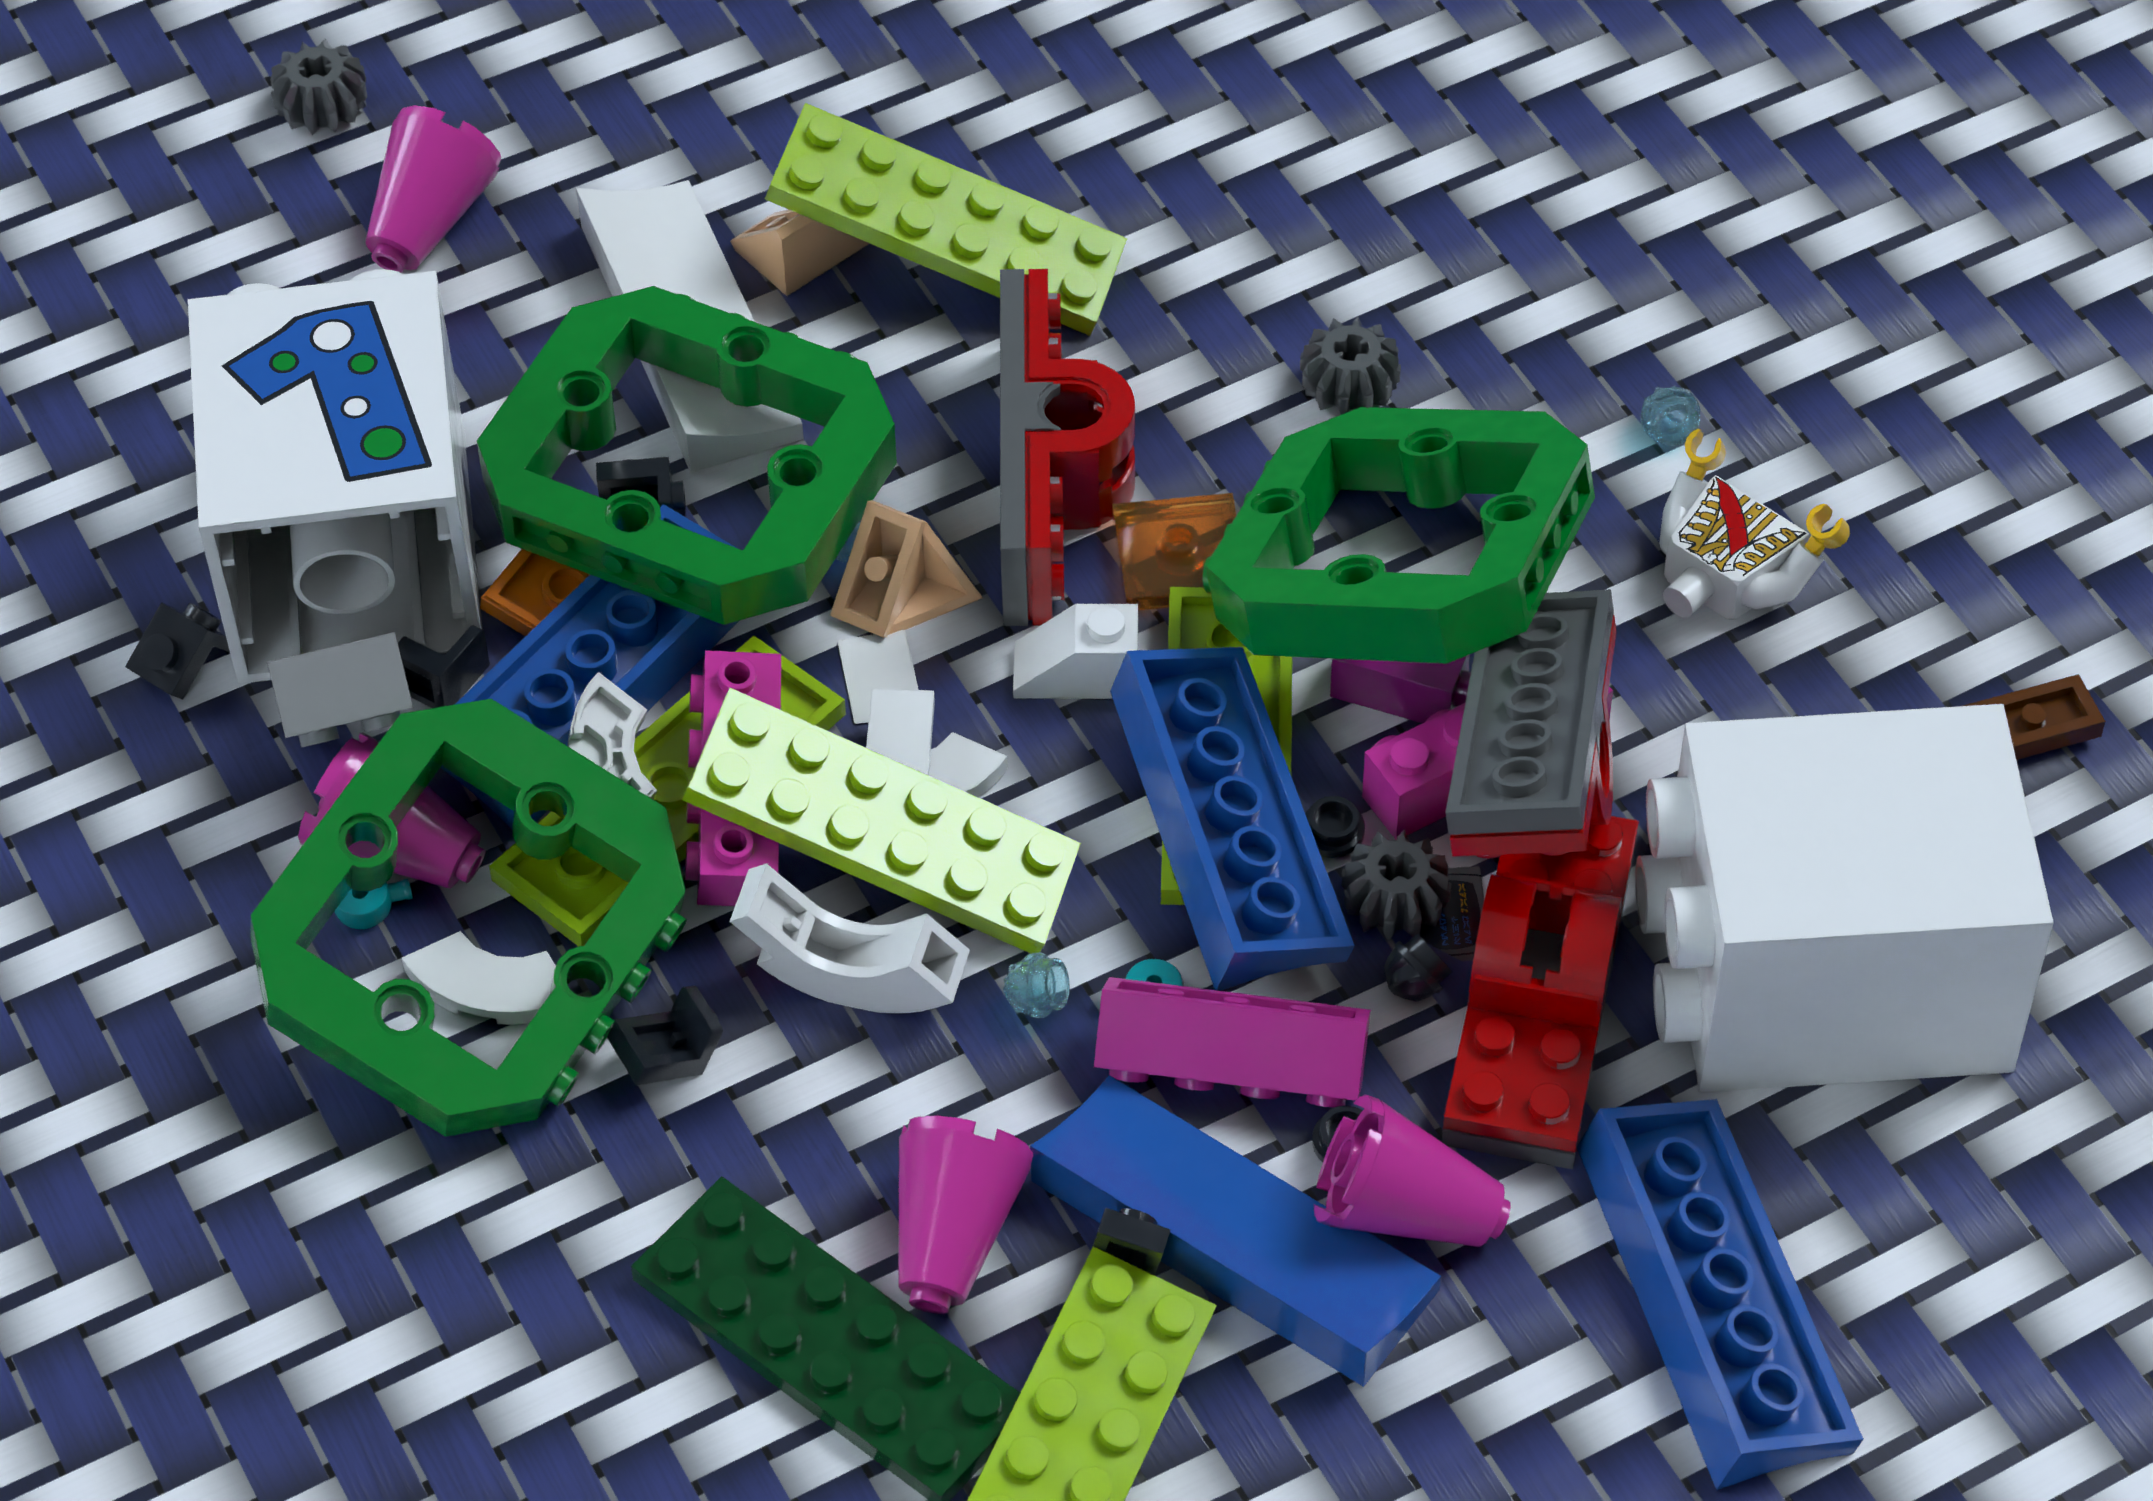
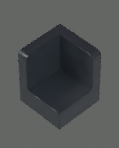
M474 625L468 628L447 653L440 654L406 636H403L398 642L410 697L430 708L456 704L490 666L485 631Z

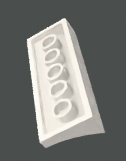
M689 180L638 190L576 188L581 227L612 297L656 286L675 294L687 295L697 302L725 312L743 315L755 322ZM641 360L691 473L804 439L803 426L799 417L763 404L751 407L735 405L726 400L719 388Z

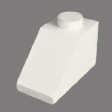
M1074 604L1015 641L1013 698L1112 699L1110 690L1126 652L1138 650V604Z

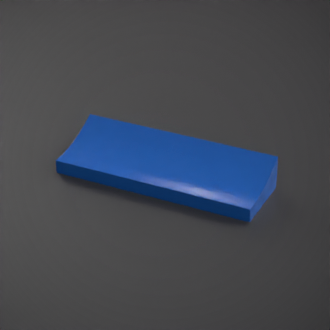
M666 505L660 507L661 519L663 521L735 547ZM589 575L456 704L493 699L568 746L569 731L575 708L588 683L598 672L641 704L648 712L705 656V650L710 651L739 621L723 625ZM443 766L440 767L476 795L513 830V810ZM548 810L534 812L531 818L537 822Z
M1243 647L1127 651L1110 693L1214 989L1222 991L1260 977L1296 968L1347 962L1355 945Z
M1110 1075L1074 1113L1055 1129L1030 1145V1149L1033 1152L1031 1161L1032 1182L1098 1223H1101L1105 1208L1118 1212L1124 1208L1136 1209L1151 1215L1158 1222L1157 1225L1171 1229L1160 1260L1161 1262L1363 1387L1440 1290L1441 1276L1369 1232L1335 1228L1318 1222L1314 1215V1204L1326 1208L1325 1205Z
M1711 1099L1599 1109L1579 1142L1577 1150L1715 1489L1719 1490L1789 1466L1854 1454L1864 1439L1718 1100Z

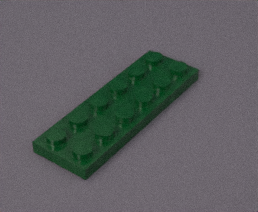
M723 1176L631 1265L632 1277L636 1283L929 1501H950L987 1462L1020 1395L1019 1391Z

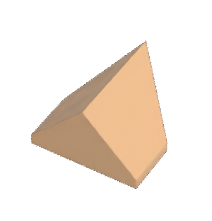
M789 209L773 213L730 240L735 251L786 296L870 244Z
M869 500L830 616L885 638L892 633L909 629L978 601L983 597L926 521Z

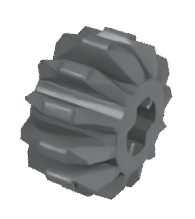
M326 39L318 47H309L302 42L299 52H282L280 64L271 67L272 75L270 81L273 90L271 92L273 106L277 109L279 116L285 117L291 129L306 126L313 135L320 127H329L336 133L337 125L340 121L355 122L358 110L366 107L365 70L363 65L360 64L359 58L353 57L350 54L347 45L332 49Z
M1359 317L1356 318L1352 325L1344 326L1333 318L1328 331L1314 329L1312 337L1309 339V344L1304 345V351L1300 356V370L1302 371V385L1305 389V396L1316 397L1320 411L1336 406L1341 415L1347 413L1349 409L1373 407V404L1387 406L1388 400L1392 396V390L1397 389V383L1400 382L1401 376L1396 339L1385 337L1381 324L1367 329L1364 328Z
M1405 829L1397 837V840L1389 841L1377 831L1374 839H1372V846L1356 843L1355 850L1351 853V862L1346 863V868L1342 870L1341 886L1344 888V905L1347 909V915L1359 916V923L1362 926L1363 933L1377 926L1382 927L1388 941L1396 933V930L1403 929L1411 937H1414L1421 931V924L1436 927L1438 920L1441 918L1442 908L1446 907L1451 896V883L1448 877L1449 866L1445 855L1433 854V847L1429 838L1415 844L1410 843Z

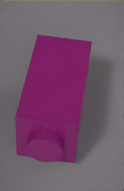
M1470 655L1448 664L1332 659L1330 697L1425 723L1431 715L1440 710H1451L1466 703L1471 672H1469Z

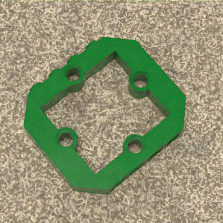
M656 286L572 307L477 439L483 482L506 543L723 625L807 602L863 517L867 502L875 498L897 464L895 424L868 362L857 359L847 352L834 351L804 340L796 334L781 332L753 322L743 315L728 313L697 302L687 295L675 294ZM635 358L719 388L726 400L735 405L751 407L763 404L824 426L813 446L802 444L789 445L778 450L770 458L767 472L771 509L744 550L663 521L661 519L660 505L654 497L645 492L636 490L621 491L606 500L551 479L571 449L579 451L596 450L605 446L613 438L616 431L612 391Z
M1360 407L1285 436L1272 459L1265 463L1263 473L1252 491L1246 494L1243 506L1235 519L1226 526L1224 536L1212 556L1207 557L1204 563L1203 586L1205 591L1212 596L1216 619L1254 655L1448 664L1524 633L1532 622L1595 499L1588 445L1545 411ZM1339 490L1406 492L1407 499L1411 504L1428 509L1451 505L1461 500L1465 494H1498L1486 501L1481 507L1480 517L1485 546L1469 575L1386 572L1385 565L1381 559L1366 554L1349 555L1339 558L1330 563L1324 570L1293 569L1295 566L1309 560L1314 554L1313 534Z
M493 699L401 713L251 914V943L268 1025L445 1137L537 1120L549 1102L559 1107L565 1101L580 1075L579 1072L573 1069L586 1050L595 1055L601 1049L615 1021L609 1017L622 998L629 1003L635 1000L651 974L652 970L645 966L657 947L667 952L675 943L686 924L687 919L680 915L686 891L666 807ZM441 766L514 811L513 838L517 846L526 855L538 860H551L562 856L572 847L628 882L584 946L568 950L559 958L553 973L550 995L497 1070L433 1030L434 1002L430 993L421 984L409 979H394L383 983L372 992L306 950L351 889L371 891L382 887L391 879L396 868L398 831L396 827ZM540 810H549L556 813L562 821L554 826H542L537 824L531 818V815ZM368 841L374 843L381 851L370 858H361L353 855L348 848L353 843ZM576 979H588L596 983L601 991L592 997H581L573 993L568 984ZM402 1011L411 1014L416 1019L417 1024L411 1029L397 1031L386 1025L383 1019L390 1013Z

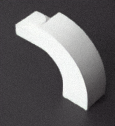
M767 863L748 870L729 921L762 948L757 965L780 981L808 995L830 1003L877 1013L920 1012L953 1003L970 949L928 914L888 925L863 924L836 916L812 902Z

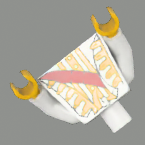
M1701 429L1694 430L1689 434L1685 442V451L1691 463L1687 472H1679L1662 515L1659 544L1661 550L1666 554L1664 576L1671 583L1663 592V599L1673 613L1683 618L1692 616L1704 604L1726 619H1738L1751 609L1758 610L1792 601L1798 596L1824 561L1821 555L1825 548L1835 549L1847 542L1850 536L1848 523L1843 518H1840L1835 523L1833 529L1829 532L1821 533L1824 524L1830 520L1833 510L1827 504L1817 505L1809 512L1806 520L1807 530L1811 534L1809 538L1808 532L1717 475L1707 482L1704 480L1706 472L1718 468L1724 462L1726 450L1723 442L1718 438L1714 451L1709 456H1696L1697 448L1703 439V432Z

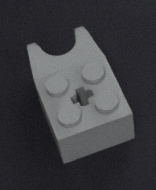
M395 632L267 662L285 738L298 735L301 747L339 739L338 725L361 720L363 732L390 727L399 717L401 710L413 708Z

